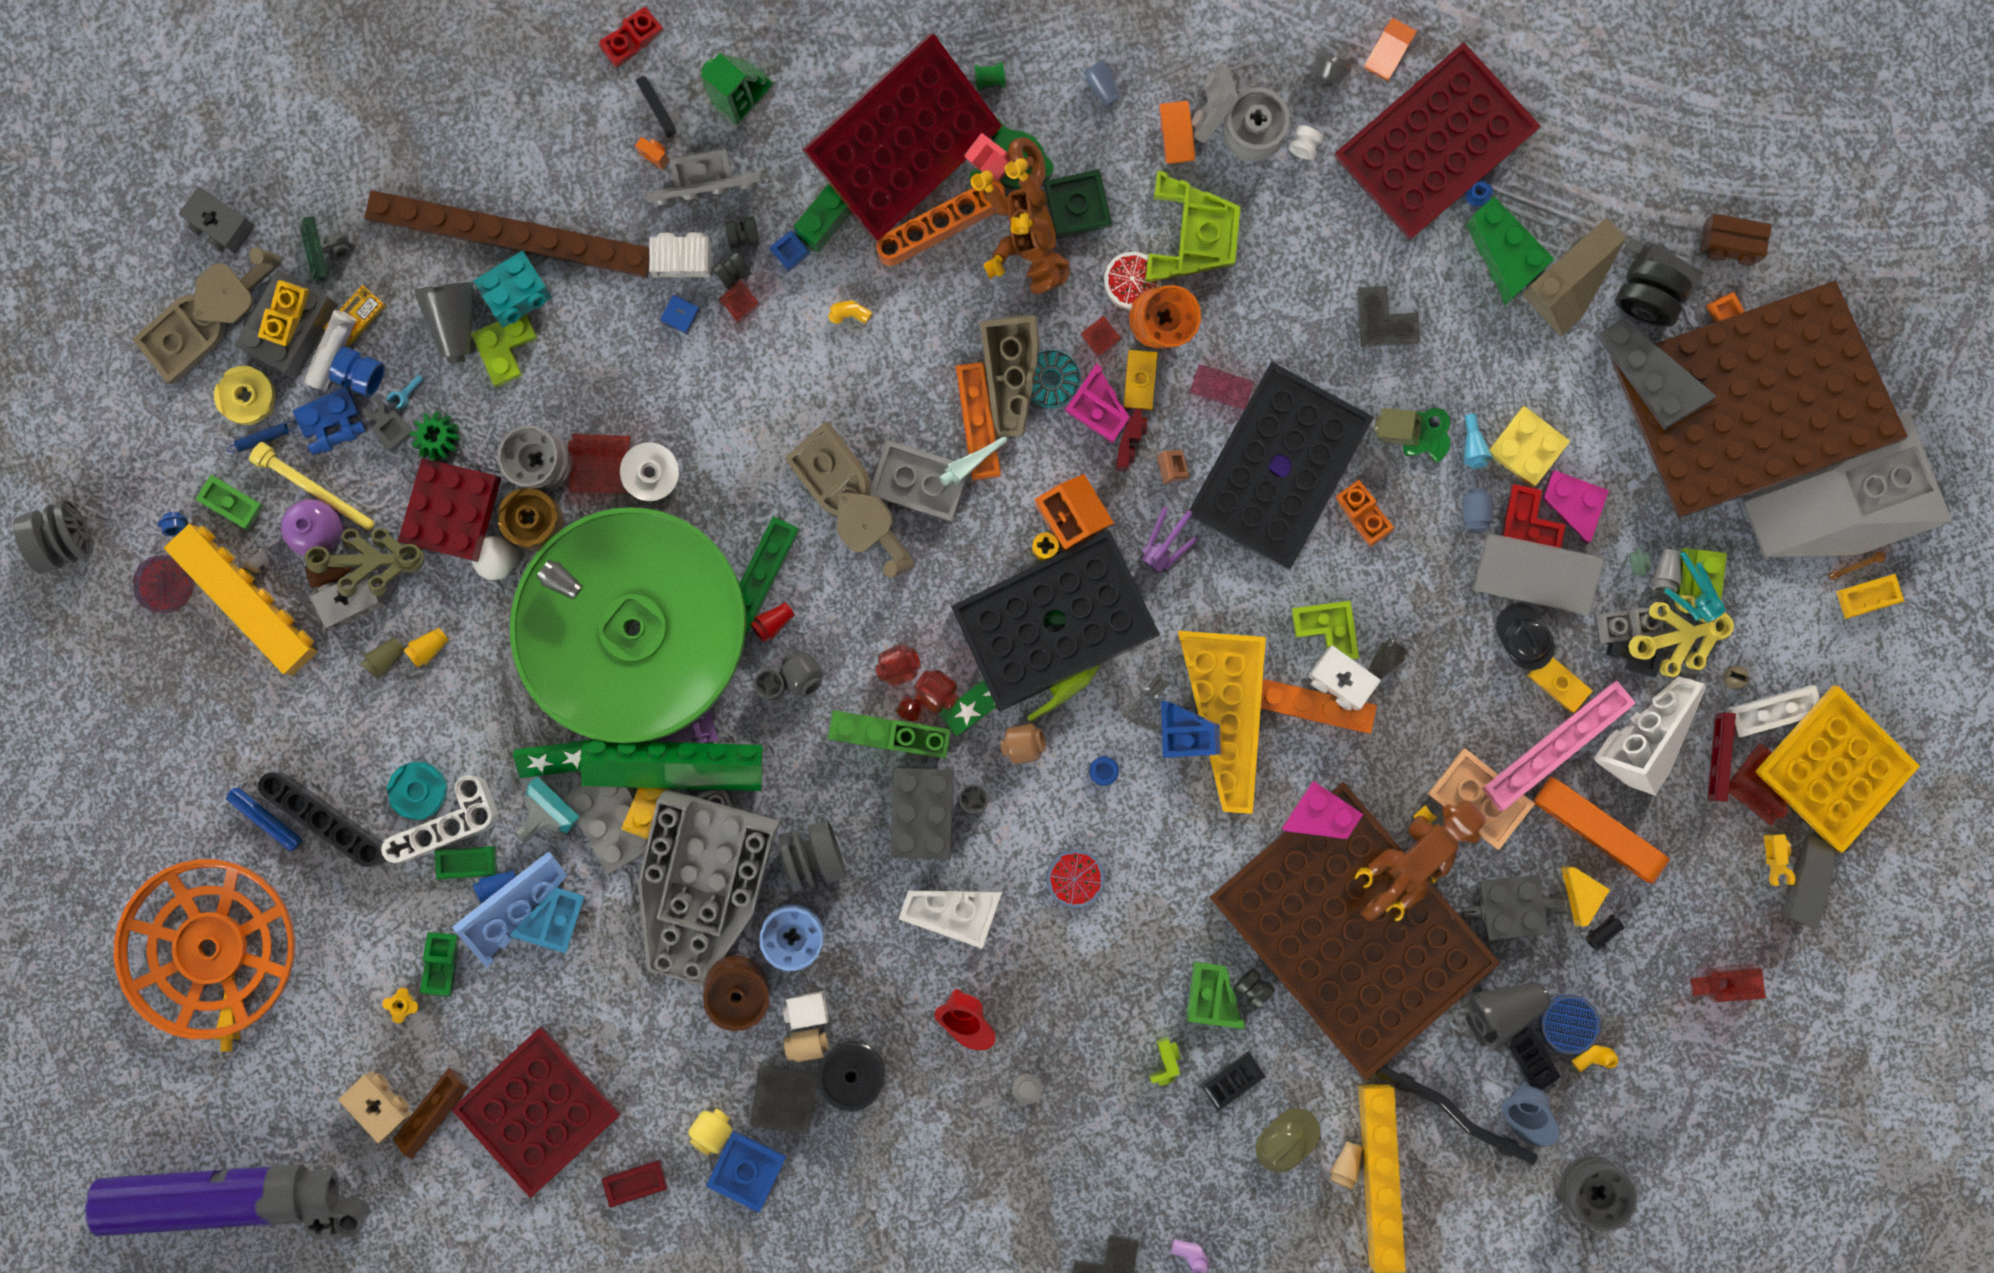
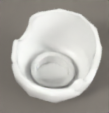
M503 535L485 537L478 562L472 561V566L479 576L487 580H501L509 576L510 572L519 564V549Z

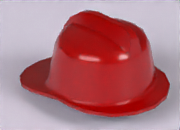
M955 989L946 1000V1003L936 1008L934 1012L935 1020L961 1045L978 1051L988 1050L994 1045L996 1041L995 1032L984 1019L982 1003L974 996L964 994L959 989Z

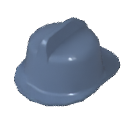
M1522 1082L1520 1087L1514 1090L1511 1096L1502 1102L1501 1110L1511 1128L1521 1140L1534 1146L1546 1147L1553 1145L1559 1138L1560 1130L1551 1113L1549 1098L1543 1091L1531 1087L1528 1082Z

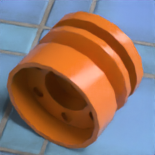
M1177 285L1160 286L1141 293L1132 303L1129 312V326L1134 337L1143 345L1153 349L1178 347L1189 342L1198 332L1201 323V308L1196 297L1187 289ZM1163 312L1162 318L1165 321L1164 323H1159L1160 318L1157 316V313Z

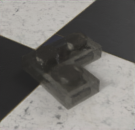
M1387 286L1357 288L1360 347L1418 344L1420 342L1418 313L1389 314Z
M1109 1234L1104 1264L1074 1259L1072 1273H1134L1139 1240Z

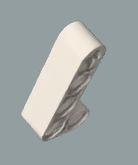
M471 775L458 779L455 784V794L461 809L389 837L382 844L381 851L383 857L392 863L407 862L495 826L499 816L486 781L481 777ZM470 781H474L477 785V793L473 797L468 796L466 793V785ZM481 808L485 809L488 814V819L483 825L479 824L476 820V813ZM453 819L457 820L460 824V830L455 836L449 832L448 828L449 823ZM426 830L432 835V842L427 847L421 842V835ZM411 844L412 847L401 850L400 854H395L394 849L398 848V845Z

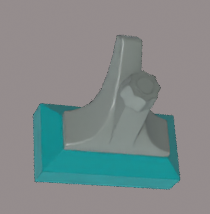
M536 776L528 784L525 792V803L528 808L527 822L514 832L515 836L523 842L529 841L534 835L543 830L561 831L568 834L576 826L580 817Z

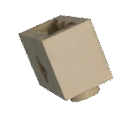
M372 1071L364 1074L338 1101L379 1144L389 1138L412 1113L408 1110L410 1106L407 1101L400 1095L395 1096L388 1088L389 1082L380 1073L375 1074ZM376 1100L381 1101L379 1110H375L374 1106L376 1105Z

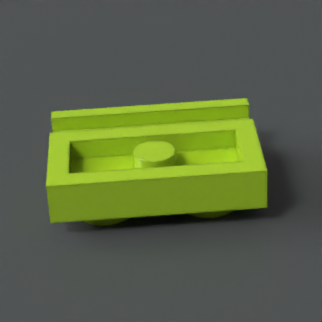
M1682 548L1681 552H1686L1696 569V564L1698 562L1702 563L1718 597L1722 601L1727 553ZM1680 556L1681 587L1677 589L1676 594L1679 596L1689 595L1696 599L1703 593Z

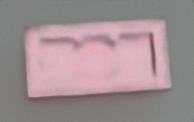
M1198 364L1189 393L1245 410L1254 381Z

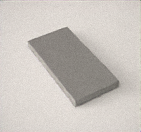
M1487 533L1472 589L1478 592L1589 615L1605 559L1591 554Z

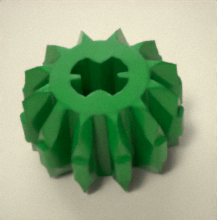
M435 411L432 418L429 414L424 413L423 423L417 420L414 421L418 431L410 432V436L416 439L411 445L414 449H420L419 456L425 458L429 455L431 461H437L440 455L444 460H447L449 458L448 450L457 452L458 449L453 445V442L461 441V437L455 434L460 427L456 423L451 424L452 417L446 415L442 418V414L439 411ZM435 431L440 433L437 435L438 440L436 442L432 440L435 437Z

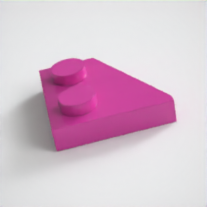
M1096 364L1066 407L1065 412L1113 444L1129 421V416L1118 401L1112 386L1109 385L1102 373L1103 370Z
M1312 781L1281 829L1288 832L1347 839L1363 814Z

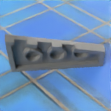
M1621 319L1598 334L1597 338L1664 430L1716 399L1717 396L1626 319Z

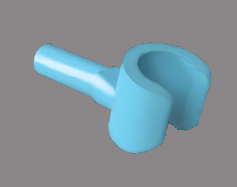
M418 374L401 392L394 391L388 394L387 402L392 403L399 396L400 403L395 409H405L409 405L408 397L411 395V392L424 379Z

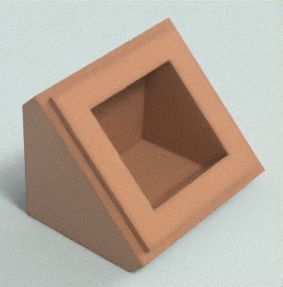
M1182 450L1163 451L1157 456L1163 484L1189 478Z

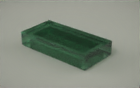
M314 216L304 217L301 222L300 232L311 277L314 282L324 281L327 267Z

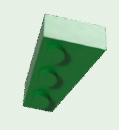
M719 53L714 59L710 58L707 60L700 74L711 103L736 125L745 118L775 84L751 62Z
M1495 196L1480 208L1466 224L1480 256L1484 258L1490 270L1489 275L1492 281H1495L1500 291L1504 306L1554 260L1550 253Z

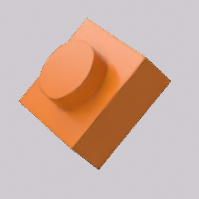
M643 137L636 143L635 147L639 155L664 170L669 159L665 153L666 148L654 139H651L649 142Z

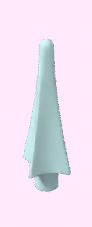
M1002 437L981 450L949 463L948 468L945 469L946 473L939 477L942 484L947 486L954 481L957 486L982 461L1007 442V438Z

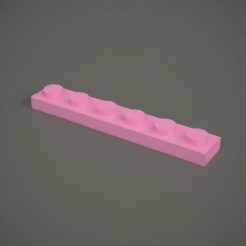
M1617 680L1614 681L1482 787V790L1500 812L1504 811L1635 705V701Z

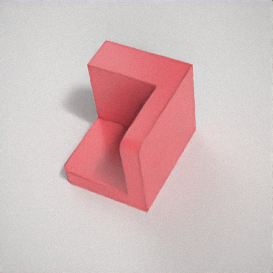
M983 133L980 134L964 155L981 172L985 170L990 171L993 174V180L999 182L1006 175L1005 166L1010 162L1009 154Z

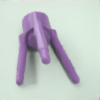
M1167 507L1162 508L1149 541L1142 550V553L1145 555L1141 559L1156 572L1161 573L1163 569L1168 571L1171 565L1198 541L1197 537H1193L1169 557L1171 552L1168 548L1191 517L1192 512L1190 510L1185 513L1162 545L1156 543L1153 546L1168 511Z

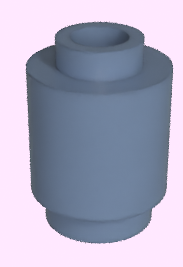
M1486 488L1469 489V494L1463 495V523L1466 524L1467 531L1490 530V523H1493V494L1487 493Z

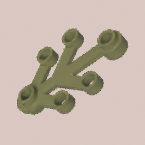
M377 528L371 534L374 546L378 548L386 547L391 552V554H381L362 539L357 530L346 529L341 534L343 545L349 549L355 548L361 554L329 555L326 548L315 546L306 551L304 558L308 569L315 573H323L328 567L360 566L350 575L340 578L337 582L339 593L346 597L354 595L357 591L356 585L380 566H390L382 574L373 576L368 580L370 593L380 596L386 593L387 584L402 572H414L420 569L424 564V554L413 544L401 545L389 535L387 529ZM380 536H384V537H385L384 539H381V540L377 539V538L380 537ZM350 537H355L353 540H347ZM376 584H382L380 587H373ZM345 585H351L349 588H343Z

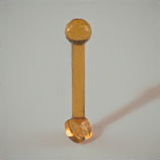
M1878 551L1871 558L1841 570L1828 573L1829 580L1838 579L1844 574L1874 562L1881 563L1885 561L1886 555L1884 552Z

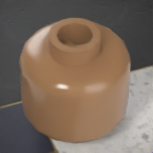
M1032 723L1009 727L1006 730L1005 739H1001L1000 742L1003 755L1008 756L1014 764L1037 761L1042 756V752L1046 751L1044 733L1041 728L1037 729Z

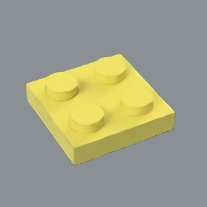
M1523 406L1489 450L1496 461L1530 487L1534 488L1566 448L1570 440L1527 407Z

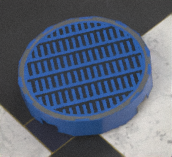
M1562 994L1552 999L1548 1003V1010L1539 1017V1030L1542 1037H1544L1552 1049L1564 1054H1580L1589 1050L1597 1041L1600 1033V1018L1596 1008L1588 1000L1574 994Z

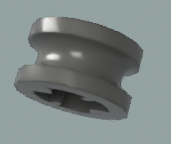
M1159 673L1142 693L1150 695V701L1154 702L1169 686L1170 682H1164L1162 675Z

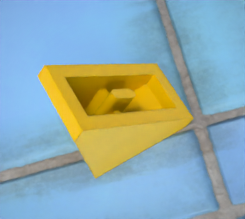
M1561 867L1574 924L1580 927L1588 926L1610 889L1575 867Z

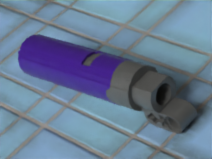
M303 1164L97 1178L93 1181L87 1192L85 1219L88 1229L97 1237L304 1223L306 1234L314 1239L345 1238L357 1235L369 1214V1207L364 1200L360 1198L339 1199V1180L335 1169L308 1171Z

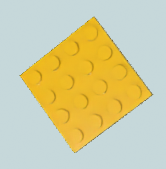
M1832 685L1755 773L1828 844L1835 848L1837 852L1843 853L1917 771L1920 765L1839 686Z

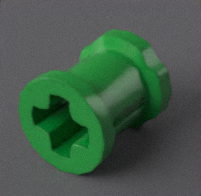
M1003 62L986 67H980L979 64L974 65L977 91H981L982 87L990 86L1006 88Z

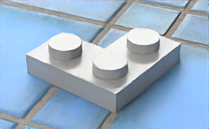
M1221 63L1215 71L1210 72L1206 77L1204 89L1208 101L1192 118V129L1195 139L1204 144L1239 100L1230 68Z

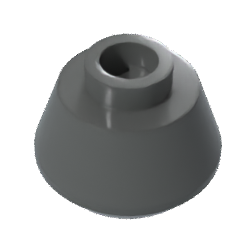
M1321 50L1315 54L1313 72L1318 74L1317 81L1331 87L1333 82L1339 84L1351 72V65L1347 61Z

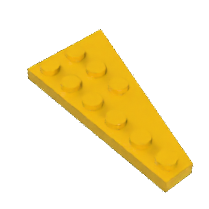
M1178 631L1198 714L1220 725L1221 755H1210L1209 757L1223 812L1253 814L1266 637Z

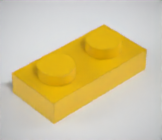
M638 788L621 829L648 840L657 800L665 789L670 790V788Z

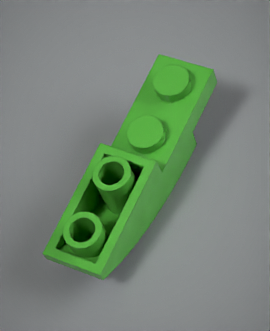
M832 710L827 740L946 759L951 729Z

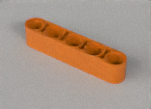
M993 180L992 186H997L1003 197H1005V188L1002 183ZM971 188L887 232L877 241L876 245L880 261L887 266L897 265L996 213L990 202L984 197L985 190L978 191ZM968 204L973 206L975 210L969 215H964L959 211L960 207ZM938 218H945L949 221V224L944 228H938L933 223ZM913 231H919L924 235L917 242L909 240L908 236ZM889 244H893L898 248L897 252L892 255H886L882 250Z
M1549 776L1533 800L1542 810L1639 878L1654 885L1670 861L1661 851L1553 777Z

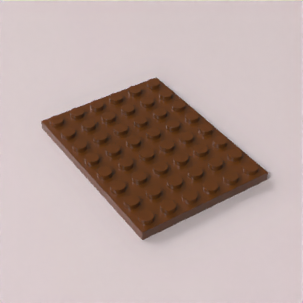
M1836 280L1655 343L1663 352L1717 396L1713 402L1666 430L1661 427L1618 365L1612 360V365L1679 519L1896 444L1908 437Z
M1341 782L1331 793L1363 814L1347 839L1284 831L1212 893L1209 899L1363 1079L1368 1080L1495 969L1500 962L1431 882L1427 896L1411 909L1406 908L1403 918L1399 921L1394 920V917L1401 913L1398 907H1392L1388 912H1383L1372 921H1367L1361 915V910L1379 893L1386 892L1395 879L1388 872L1391 868L1389 867L1379 876H1374L1370 887L1363 888V885L1370 878L1366 874H1361L1355 879L1357 871L1361 868H1369V864L1388 849L1404 851L1344 782Z

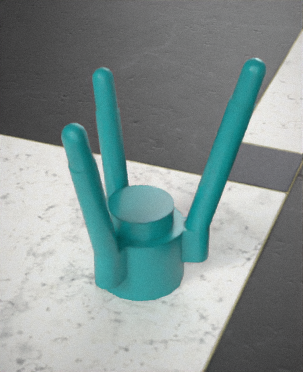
M1681 552L1680 555L1703 594L1695 599L1696 607L1694 608L1669 588H1665L1664 592L1690 612L1696 621L1701 618L1706 623L1714 621L1726 611V608L1718 597L1702 563L1698 562L1696 569L1686 552Z

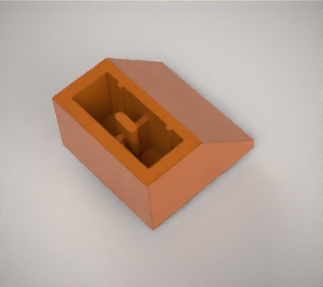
M1085 474L1057 485L1034 500V505L1051 533L1057 538L1063 552L1085 542L1114 524Z

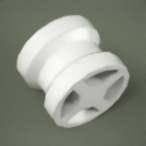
M1300 125L1295 132L1297 137L1294 141H1291L1288 149L1297 157L1305 160H1314L1317 154L1316 147L1322 143L1324 136L1316 129Z

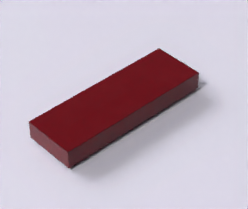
M1722 712L1715 715L1707 793L1708 801L1728 802L1736 713Z

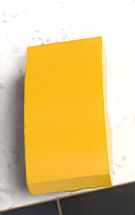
M278 280L271 307L265 308L258 337L288 346L302 316L310 290Z

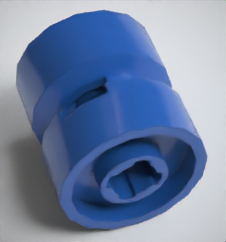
M345 346L337 352L331 363L329 379L343 387L351 386L353 391L366 397H371L378 390L382 382L385 365L369 356L362 359L360 352Z

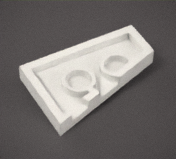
M909 890L898 919L983 949L1002 892Z

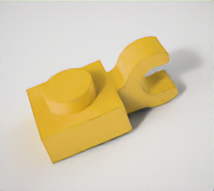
M1786 834L1764 835L1766 864L1770 865L1769 882L1771 886H1779L1778 878L1780 874L1785 875L1786 884L1794 885L1796 880L1795 874L1786 867V864H1789L1788 858L1791 856V846L1789 841L1786 840Z

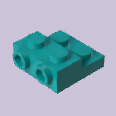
M523 250L473 280L502 328L517 322L523 315L533 309L542 307L548 300L553 298Z

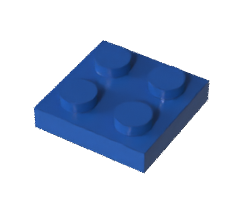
M733 1130L706 1187L760 1213L787 1156Z

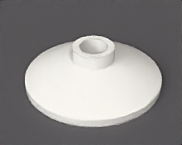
M641 443L631 448L623 457L620 466V477L623 486L632 496L644 501H656L666 497L675 488L679 477V467L676 458L666 447L657 443ZM649 466L655 470V475L651 478L644 475V469Z

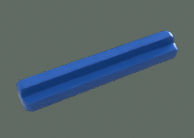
M234 787L227 794L226 800L288 851L296 850L301 844L302 839L240 788Z

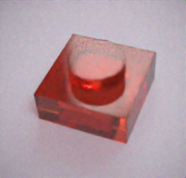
M742 281L738 282L719 298L721 304L737 323L760 306V303Z
M1104 316L1080 334L1097 358L1121 341V337Z

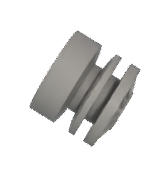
M523 425L511 430L503 438L498 449V464L502 474L510 482L527 489L533 488L542 492H551L560 488L568 480L573 469V455L569 445L561 437L536 426ZM539 457L544 461L541 466L538 462Z

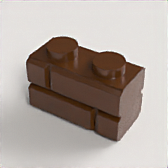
M1713 213L1705 221L1700 252L1709 254V258L1712 260L1724 261L1727 258L1737 259V263L1740 265L1753 266L1767 255L1772 225L1770 223Z

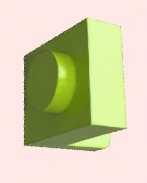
M1167 1037L1156 1040L1165 1069L1149 1074L1151 1083L1158 1082L1159 1086L1176 1081L1174 1076L1180 1075L1176 1061L1180 1060L1181 1056L1176 1042L1170 1044Z

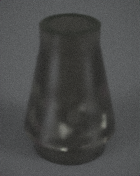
M1389 637L1385 643L1382 641L1367 670L1382 680L1388 673L1406 660L1404 656L1408 651Z

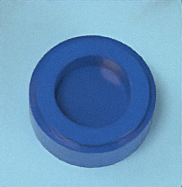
M1107 756L1096 758L1089 768L1090 778L1100 786L1112 784L1119 774L1117 763Z

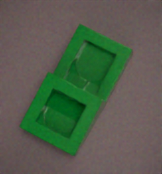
M427 932L422 959L425 963L420 987L422 995L452 997L457 962L458 935Z

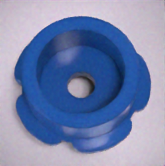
M1484 179L1475 183L1465 193L1467 202L1472 206H1484L1491 199L1490 196L1493 195L1492 186L1485 183ZM1480 190L1481 195H1478L1476 191Z
M179 512L165 513L162 520L158 521V526L161 527L162 534L165 536H177L188 525V519Z

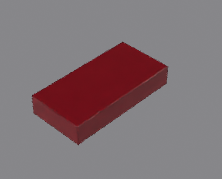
M660 1159L601 1178L610 1208L668 1189Z

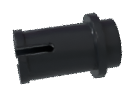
M1611 914L1594 931L1590 929L1585 939L1594 950H1604L1606 943L1620 931H1623L1625 927L1617 917L1615 918V915Z

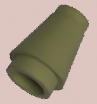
M392 637L365 654V659L360 663L376 679L382 675L385 677L405 648Z

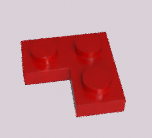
M1517 484L1511 485L1501 535L1561 548L1566 524L1537 519L1542 490Z

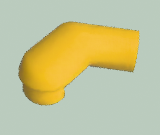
M848 300L834 303L829 309L828 318L832 323L840 324L845 317L852 316L866 325L871 319L873 312L855 301Z
M1592 1045L1589 1050L1580 1053L1571 1060V1063L1580 1073L1592 1063L1612 1069L1619 1062V1058L1614 1050L1599 1045Z

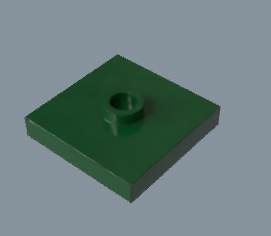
M1100 169L1043 181L1056 239L1112 227Z

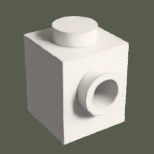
M824 991L789 997L786 999L787 1005H783L785 1023L791 1024V1030L823 1024L829 1021Z

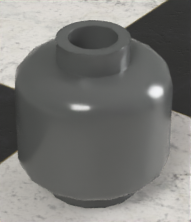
M793 652L783 659V666L779 673L783 677L785 685L793 694L809 696L820 688L823 670L809 653L802 652L797 654Z

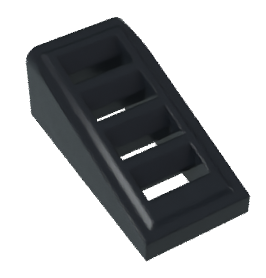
M1527 1026L1504 1044V1047L1531 1087L1543 1090L1561 1077L1530 1027ZM1529 1040L1531 1045L1518 1052L1516 1048ZM1534 1050L1537 1052L1535 1056L1526 1062L1522 1059ZM1539 1060L1543 1061L1544 1064L1530 1072V1066ZM1548 1069L1550 1074L1536 1082L1534 1077Z
M1248 1051L1199 1085L1218 1112L1266 1076ZM1245 1062L1254 1074L1250 1079L1241 1067ZM1235 1069L1244 1081L1241 1085L1238 1084L1231 1073ZM1226 1076L1235 1088L1231 1092L1222 1081ZM1215 1084H1218L1225 1095L1221 1099L1212 1087Z

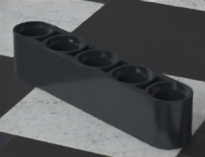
M267 773L260 778L258 790L265 799L363 867H375L386 862L381 851L384 842L289 775L284 773ZM277 778L280 781L281 788L278 793L274 794L271 784ZM299 795L305 801V805L300 811L295 807V800ZM322 812H325L329 818V822L324 828L319 824V816ZM346 829H349L353 834V839L348 845L342 839V834ZM369 846H373L377 851V856L373 861H370L366 856Z

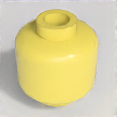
M715 1109L713 1113L705 1110L700 1112L688 1130V1135L691 1138L689 1143L707 1156L710 1153H720L733 1132L732 1127L728 1124L730 1117L718 1109Z

